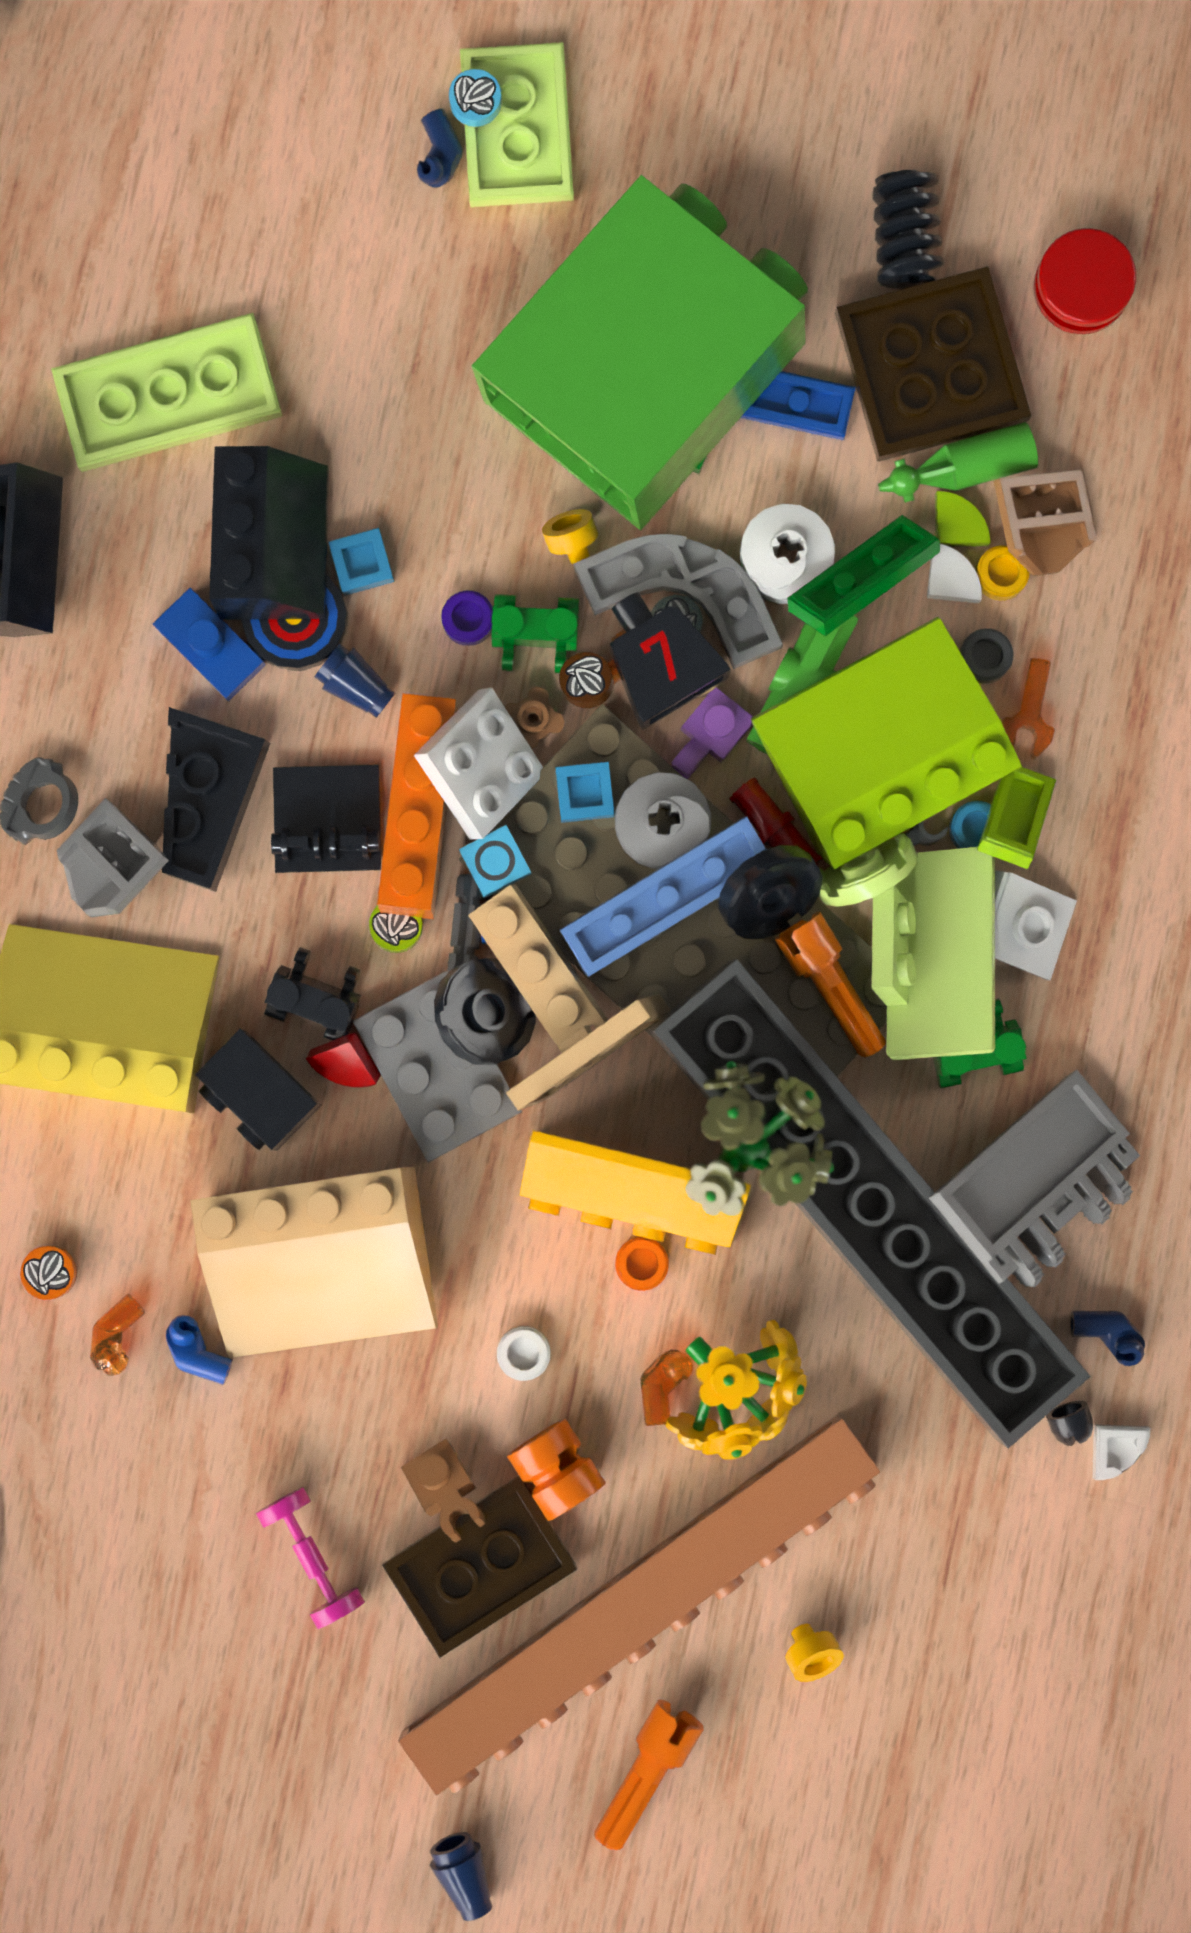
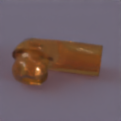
M129 1293L98 1319L92 1329L90 1359L97 1370H103L108 1376L119 1375L126 1369L129 1358L122 1349L123 1333L146 1313L138 1301Z
M674 1349L663 1352L642 1373L640 1385L645 1426L666 1424L667 1418L671 1417L668 1395L683 1379L687 1380L693 1372V1361L688 1354Z

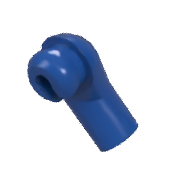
M188 1315L175 1317L166 1330V1341L178 1369L224 1385L233 1359L207 1351L198 1323L194 1318Z

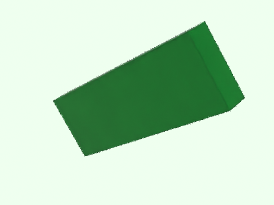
M901 515L787 597L788 611L822 635L827 636L939 554L940 539L904 515Z

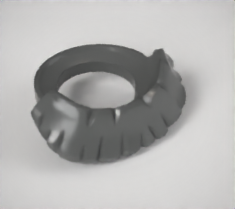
M42 757L30 760L19 772L13 775V780H10L9 787L3 794L4 799L0 803V810L2 811L0 812V825L10 837H13L14 840H19L24 845L31 842L34 838L47 840L57 837L69 827L78 809V792L72 780L63 774V764L53 762V759H43ZM56 785L62 794V806L58 815L46 824H36L26 809L31 793L36 788Z

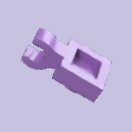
M716 687L709 692L682 725L680 731L691 740L674 758L671 766L684 778L689 779L708 754L722 763L753 725L750 720L753 716Z

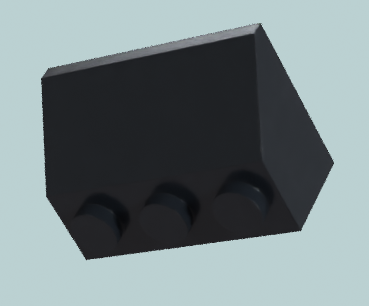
M215 446L209 599L220 620L325 619L329 468L327 465L270 446Z
M18 462L0 465V636L23 637L53 634L63 477Z

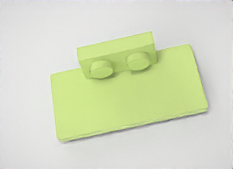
M978 847L918 852L917 864L909 875L894 887L873 897L872 990L887 1005L886 1053L892 1060L992 1053L995 1050V857L977 851Z

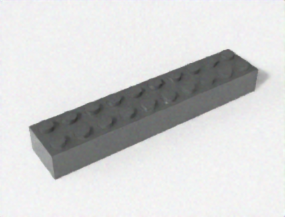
M737 959L729 960L648 1030L707 1101L715 1096L723 1098L725 1092L729 1089L724 1087L706 1090L703 1083L704 1080L716 1078L715 1069L726 1066L730 1061L736 1064H748L749 1073L761 1072V1074H764V1081L740 1086L748 1091L751 1101H759L764 1105L765 1114L760 1120L763 1126L782 1111L776 1101V1095L779 1092L775 1088V1082L779 1078L787 1080L790 1077H794L808 1084L817 1093L821 1101L819 1112L825 1122L823 1128L819 1131L811 1127L803 1129L798 1126L792 1117L767 1138L769 1150L771 1151L777 1148L786 1150L791 1143L798 1142L807 1146L809 1158H811L816 1135L820 1133L823 1134L824 1139L823 1149L832 1151L831 1162L834 1164V1170L829 1173L827 1183L816 1182L814 1195H809L806 1201L796 1205L997 1441L1009 1449L1091 1377L1008 1278L1001 1283L995 1280L929 1199L935 1192Z

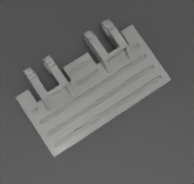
M1075 1070L1052 1088L931 1195L929 1199L998 1283L1005 1281L1013 1274L1020 1281V1284H1024L1025 1287L1035 1288L1042 1281L1041 1278L1044 1273H1042L1039 1264L1035 1262L1034 1257L1017 1237L1021 1238L1042 1264H1045L1047 1267L1056 1268L1063 1261L1066 1254L1049 1229L1053 1233L1059 1231L1079 1211L1083 1212L1084 1217H1087L1088 1221H1092L1093 1224H1103L1107 1221L1112 1210L1100 1192H1103L1105 1197L1113 1202L1114 1205H1124L1130 1199L1133 1191L1128 1181L1124 1180V1176L1120 1171L1126 1169L1140 1155L1126 1139L1130 1133L1079 1071Z

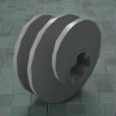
M656 772L637 779L624 791L615 812L616 836L623 850L637 863L653 869L661 868L707 840L711 830V812L704 794L692 781L675 773ZM659 808L669 809L668 817L676 816L678 824L671 825L666 835L657 833L658 825H649L648 818H654Z

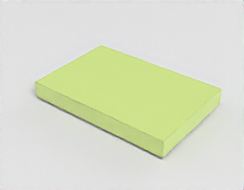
M564 42L460 49L461 73L470 69H480L490 73L498 81L502 96L500 112L492 122L479 127L465 125L470 207L574 201Z

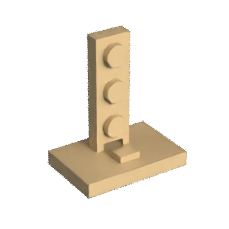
M510 884L468 915L561 1051L560 1055L506 1092L518 1111L545 1101L671 1011L662 996L656 994L636 1000L608 1020L516 884ZM594 1025L596 1029L592 1031L590 1026Z

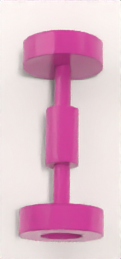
M301 1487L256 1512V1515L263 1528L282 1518L284 1519L296 1542L292 1545V1548L310 1580L316 1579L328 1601L309 1614L316 1628L320 1629L351 1613L363 1605L365 1601L357 1587L339 1596L336 1595L325 1574L329 1569L312 1536L305 1537L293 1512L311 1502L304 1487Z

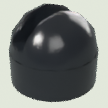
M1073 1401L1060 1405L1046 1415L1053 1435L1057 1441L1066 1446L1074 1445L1075 1440L1082 1444L1092 1435L1093 1418L1085 1401Z

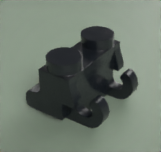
M300 947L294 958L296 962L292 972L290 973L291 968L283 965L275 972L272 983L267 990L264 1002L267 1003L264 1015L285 1022L289 1012L304 1017L327 1028L324 1038L332 1041L349 1035L361 997L360 994L354 992L360 975V969L349 966L344 976L345 983L343 988L334 987L304 975L311 951Z

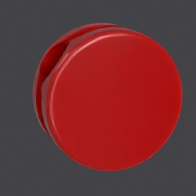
M1080 228L1061 235L1048 247L1035 273L1034 296L1039 310L1052 325L1068 333L1091 334L1109 327L1121 316L1134 293L1136 267L1133 257L1127 247L1117 237L1100 229Z

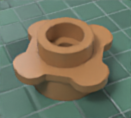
M541 687L531 688L528 691L527 697L518 703L510 702L504 706L531 749H535L539 741L544 740L550 734H559L565 724L563 715L553 710L548 702V692ZM530 714L538 716L536 723L529 722L528 717Z

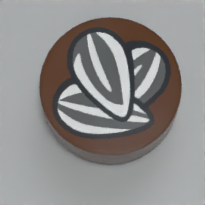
M581 652L571 656L563 664L559 674V683L564 696L571 704L580 708H594L604 703L610 697L614 688V677L609 664L603 657L592 652Z

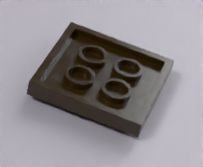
M988 266L836 307L835 316L877 462L1027 422L1032 415Z

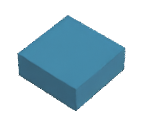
M379 528L328 542L344 596L394 582Z
M609 762L555 767L561 823L614 817Z

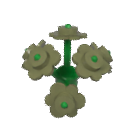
M733 1061L728 1062L726 1066L716 1068V1078L704 1080V1089L724 1087L729 1089L725 1092L723 1098L715 1096L708 1100L706 1108L709 1114L703 1118L701 1127L703 1134L707 1138L712 1140L721 1139L723 1152L719 1155L718 1160L712 1161L708 1166L703 1163H696L692 1167L690 1172L692 1178L685 1186L687 1196L692 1201L700 1203L708 1215L716 1216L720 1212L728 1216L739 1215L744 1208L741 1196L746 1191V1185L740 1178L734 1177V1174L736 1172L745 1173L756 1168L762 1171L759 1177L760 1187L764 1191L771 1193V1201L775 1205L784 1206L789 1201L796 1204L803 1203L809 1195H814L816 1182L826 1184L829 1173L834 1170V1164L831 1162L832 1151L823 1149V1134L817 1133L811 1158H809L807 1146L798 1142L791 1143L786 1150L777 1148L771 1151L769 1150L767 1138L792 1117L798 1126L803 1129L811 1127L819 1131L823 1128L825 1122L819 1112L821 1101L817 1093L808 1084L794 1077H790L787 1080L779 1078L775 1082V1088L779 1092L776 1095V1101L782 1111L763 1126L760 1120L765 1114L764 1105L759 1101H751L748 1091L740 1086L762 1082L765 1080L764 1074H761V1072L749 1073L748 1064H736Z

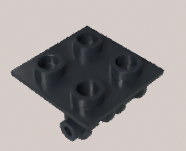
M379 765L273 767L274 833H271L272 855L275 854V873L381 871Z

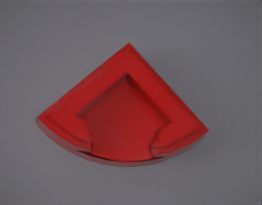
M355 1032L310 1049L306 1057L307 1062L316 1072L339 1085L355 1088L376 1085L381 1076Z

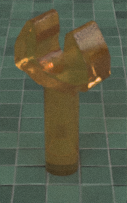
M1040 658L1030 659L1020 711L1013 717H1004L1001 721L1013 748L1016 742L1017 730L1027 729L1033 734L1034 742L1031 746L1032 759H1036L1050 745L1055 731L1041 717L1051 662Z

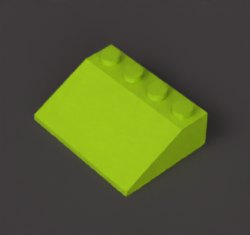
M939 617L930 620L750 718L817 853L834 869L1022 767L1001 720Z

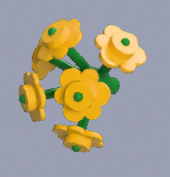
M774 1319L767 1321L766 1327L760 1330V1340L763 1349L747 1354L739 1353L735 1355L726 1346H717L712 1349L700 1336L686 1348L685 1352L699 1365L696 1369V1376L703 1383L699 1389L701 1402L696 1417L686 1412H680L677 1417L667 1418L666 1427L670 1431L677 1433L681 1444L690 1449L700 1450L705 1455L718 1453L722 1459L730 1460L745 1456L759 1441L770 1440L782 1431L787 1423L789 1410L792 1409L793 1405L795 1406L800 1403L807 1384L806 1375L803 1369L800 1368L801 1358L798 1357L796 1341L789 1331L785 1328H780ZM766 1360L768 1366L771 1369H775L777 1376L752 1369V1365ZM759 1383L772 1387L771 1398L762 1405L752 1397L757 1393ZM743 1403L754 1415L746 1423L734 1424L730 1410L738 1409ZM711 1406H717L724 1431L719 1430V1425L716 1421L708 1418Z

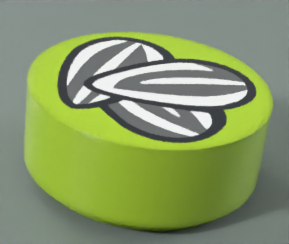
M377 905L370 916L369 929L374 942L381 949L390 953H402L410 950L418 943L422 935L423 923L421 917L381 913Z

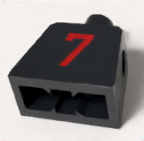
M636 592L612 607L611 610L626 633L610 643V653L642 730L729 678L731 669L726 661L675 605L669 606L653 616L639 592Z

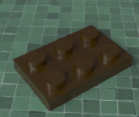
M517 1476L475 1503L484 1514L485 1525L479 1527L470 1517V1514L461 1515L455 1524L456 1530L461 1537V1540L458 1542L451 1540L442 1530L441 1526H439L382 1564L439 1658L578 1570V1566L551 1523L547 1521L532 1497L531 1491L520 1476Z

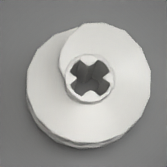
M779 504L764 509L749 522L740 545L741 567L756 585L762 599L777 604H788L787 597L832 566L835 559V544L829 527L817 513L801 505ZM785 544L789 551L798 550L794 563H789L786 557L776 558L780 545Z

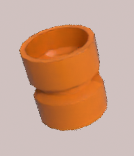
M565 1418L542 1430L507 1455L522 1481L534 1483L535 1488L532 1492V1497L547 1521L553 1520L577 1506L606 1484L591 1458L579 1456L578 1451L581 1442Z

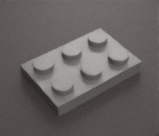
M447 971L353 1020L427 1162L433 1161L522 1113V1110L518 1111L506 1094L510 1087L497 1064L474 1065L456 1056L443 1042L435 1023L434 999L440 981L448 974Z

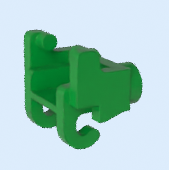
M495 594L491 638L492 647L503 648L502 671H513L514 646L556 648L555 673L560 674V670L566 662V651H577L579 598L558 597V608L543 609L516 607V595Z
M999 998L995 999V1050L992 1053L933 1057L940 1089L962 1084L960 1075L972 1070L1000 1065L1002 1075L1024 1071L1023 1060L1027 1058L1025 1053L1026 1044L1022 1037L1021 1028L1016 1019L1004 1021V1026L1001 1017L1003 1006Z

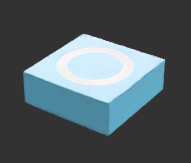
M507 825L487 834L484 839H478L459 849L484 898L532 874Z

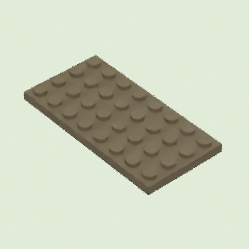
M603 704L599 706L540 770L539 781L489 832L491 833L507 825L532 873L513 884H516L567 960L582 973L583 971L576 961L577 958L559 929L657 870L641 865L633 860L623 850L616 836L615 812L621 796L633 782L656 772L675 773L683 777ZM609 762L614 817L561 823L555 767ZM706 798L711 812V830L708 837L710 838L733 824V822ZM659 808L654 818H648L649 825H658L657 833L663 835L668 833L671 825L678 823L676 816L668 817L669 809ZM461 856V857L459 858V861H460L466 868H468L467 865H466V863H465V861H464V859H463V857ZM719 898L591 976L585 975L622 1010L638 999L660 994L670 1010H672L729 960L737 959L836 1077L858 1054L811 977L804 978L803 975L797 976L775 941L779 934L764 939H744L736 935L734 930L728 927L718 909ZM817 899L806 915L801 917L797 913L787 922L790 926L800 920L808 922L812 919L814 913L819 911L822 913L843 948L839 952L841 957L838 959V962L880 1030L887 1022V1005L872 990V947ZM651 1025L649 1028H647V1029L645 1030L648 1034H650V1032H649L648 1030H649L653 1025Z

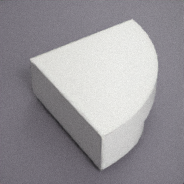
M940 544V553L930 561L927 598L979 604L982 600L981 584L977 572L969 560L957 550Z
M1094 1424L1092 1478L1094 1480L1111 1479L1130 1468L1146 1450L1151 1428L1148 1426Z

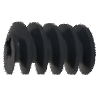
M901 170L880 175L875 179V184L877 185L873 188L872 199L878 205L874 209L873 216L874 221L880 225L875 231V241L881 246L876 253V261L880 266H883L877 274V281L881 286L905 289L935 281V278L929 275V271L937 269L944 264L942 257L928 254V250L937 248L942 244V237L927 234L926 230L937 227L941 223L940 216L925 213V209L932 208L940 202L938 195L924 193V189L938 183V176L935 173Z

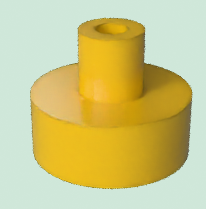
M574 509L558 514L548 520L542 527V533L549 551L557 555L567 554L571 564L590 557L587 546L598 537V530L592 513L586 509Z
M808 1623L801 1624L792 1630L791 1635L795 1643L788 1649L785 1659L797 1681L811 1682L830 1674L841 1664L844 1654L833 1633L829 1631L814 1633L811 1625Z

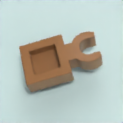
M444 1439L401 1467L424 1511L430 1517L440 1512V1526L454 1542L461 1540L460 1534L455 1527L456 1521L461 1515L470 1514V1517L479 1527L485 1525V1517L481 1509L472 1500L463 1497L476 1489V1486L453 1445L447 1439Z

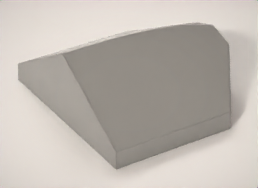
M106 798L57 850L58 859L64 866L71 898L89 917L120 914L169 861L156 843Z

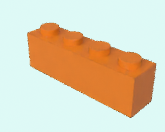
M402 693L377 901L381 913L434 920L447 804L414 754L458 711L456 699Z

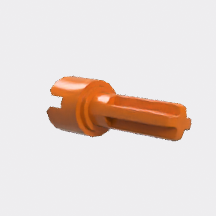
M820 911L816 912L808 922L800 920L780 933L775 938V941L797 976L803 975L804 978L811 977L858 1055L866 1058L880 1051L886 1045V1040L838 962V959L841 957L839 952L843 948Z
M657 1700L636 1736L640 1753L595 1829V1839L610 1850H620L623 1848L667 1770L675 1769V1767L680 1768L684 1765L704 1730L702 1723L686 1710L679 1712L676 1718L670 1714L671 1704L666 1700Z

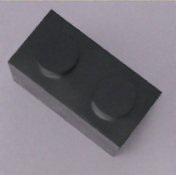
M241 1028L195 1074L204 1083L198 1092L220 1113L228 1107L242 1121L236 1129L259 1151L265 1144L271 1150L278 1151L322 1106L247 1031Z

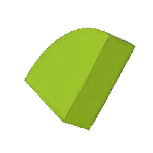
M945 491L936 492L935 536L940 539V544L949 547L989 546V529L980 511L971 502L957 494Z

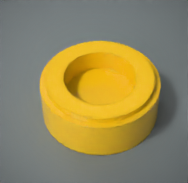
M999 545L987 550L978 561L975 569L980 580L982 593L988 598L997 601H1005L1016 597L1024 589L1030 576L1029 571L1008 551L1007 545Z

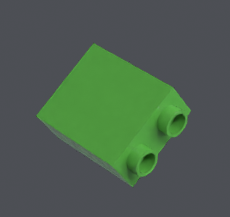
M642 175L638 177L471 366L483 401L640 531L806 344L805 305L800 300L808 292V287L800 274L775 252L767 248H761L749 261L722 240L719 236L727 229V222L717 207L701 192L690 185L681 183L670 196H667Z

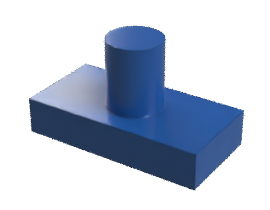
M191 588L180 596L153 623V626L228 702L266 666L264 661L223 620H220L218 615Z

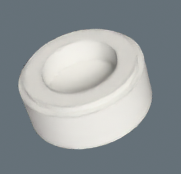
M518 1326L509 1330L501 1338L497 1347V1360L500 1368L506 1375L515 1380L528 1381L538 1377L545 1371L550 1361L551 1349L547 1338L542 1332L530 1326Z

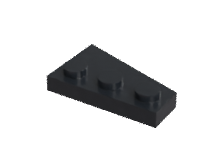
M169 707L168 726L171 727L170 754H167L166 774L169 775L168 807L164 809L163 854L169 861L162 867V873L216 892L271 743L266 739Z

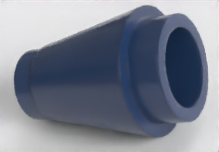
M340 643L314 676L324 684L322 690L365 712H369L375 718L378 717L395 695V692L387 687L388 685L354 647L349 651Z
M468 1832L455 1833L435 1843L430 1849L433 1859L430 1863V1868L457 1910L460 1911L462 1919L464 1921H472L489 1913L493 1905L490 1900L480 1843L473 1841Z

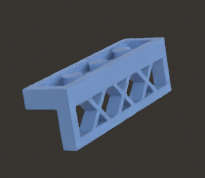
M743 817L559 930L577 958L576 961L583 973L589 977L719 898L720 892L729 876L744 861L766 850L749 819Z

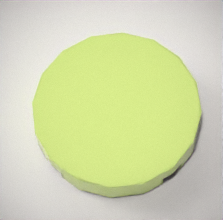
M900 833L894 837L895 839L885 841L836 869L831 866L825 871L820 869L823 880L818 896L819 899L829 906L852 905L873 898L894 887L908 876L917 864L918 854L911 839L904 833Z

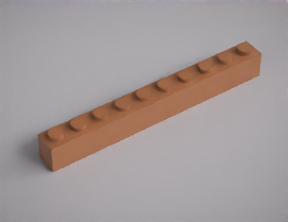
M837 1414L404 1729L400 1734L399 1744L436 1796L448 1787L453 1794L460 1791L479 1775L475 1767L493 1755L497 1761H500L514 1752L524 1742L520 1736L523 1732L536 1723L539 1724L541 1729L551 1725L568 1710L564 1703L581 1690L587 1697L603 1687L612 1678L608 1671L625 1658L629 1664H633L647 1655L656 1646L653 1638L670 1626L674 1632L679 1631L698 1617L700 1612L696 1606L714 1594L718 1600H721L736 1590L744 1582L740 1575L757 1562L764 1568L776 1561L788 1550L784 1542L802 1530L805 1536H808L824 1526L832 1518L828 1510L845 1498L849 1504H852L868 1494L876 1486L872 1478L880 1473L879 1469L844 1420Z

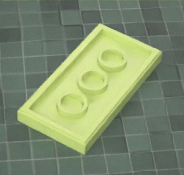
M254 313L51 368L77 466L81 472L283 417Z

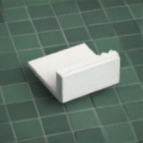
M995 871V959L1043 979L1051 980L1077 900L1011 872Z

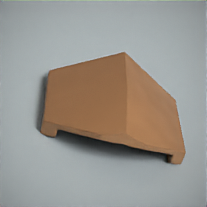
M1082 470L1005 477L994 480L1008 551L1032 576L1060 572L1084 548L1090 546L1097 539Z

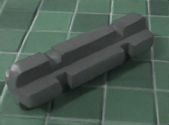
M461 874L457 878L456 897H459V903L454 904L450 941L454 951L449 953L448 973L453 967L473 959H478V956L474 955L475 949H479L481 934L468 915L480 907V900L485 898L472 874Z

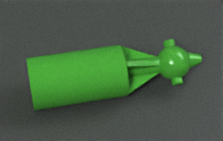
M1023 422L943 445L917 469L906 465L905 459L894 461L896 468L892 470L888 478L878 484L880 492H894L898 496H903L905 503L915 500L913 494L918 490L920 484L957 491L1035 469L1038 467V453L1029 425Z

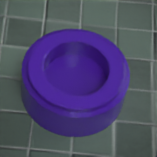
M470 590L457 592L443 606L441 615L443 628L448 637L454 642L464 646L477 645L486 640L492 632L493 607L489 600L478 592Z

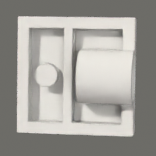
M493 688L479 689L414 754L470 840L484 839L539 781L540 770L543 768Z

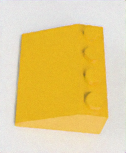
M532 1131L519 1196L530 1198L528 1209L559 1216L561 1206L582 1211L580 1222L611 1229L613 1220L616 1219L634 1224L633 1235L664 1242L665 1234L669 1232L687 1237L685 1248L716 1255L718 1245L730 1248L743 1212L742 1209L739 1215L728 1216L722 1212L716 1216L705 1213L702 1205L692 1201L685 1192L686 1183L692 1178L691 1169ZM745 1183L746 1191L741 1196L744 1202V1206L748 1198L751 1184Z

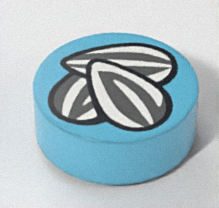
M470 69L460 73L453 80L449 89V102L453 115L461 123L472 127L484 126L492 122L499 114L502 105L501 88L495 77L480 69Z

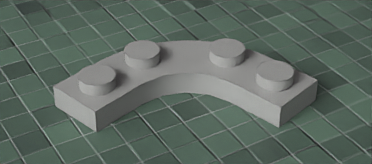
M657 534L628 540L574 563V570L594 615L611 609L618 602L636 592H639L640 596L658 591L680 593L700 604L709 616L733 669L782 649L783 643L756 585L746 571L720 549L715 550L703 543L687 539V536Z

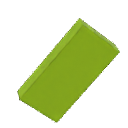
M1024 767L1000 778L977 851L1028 869L1036 851L1056 779Z

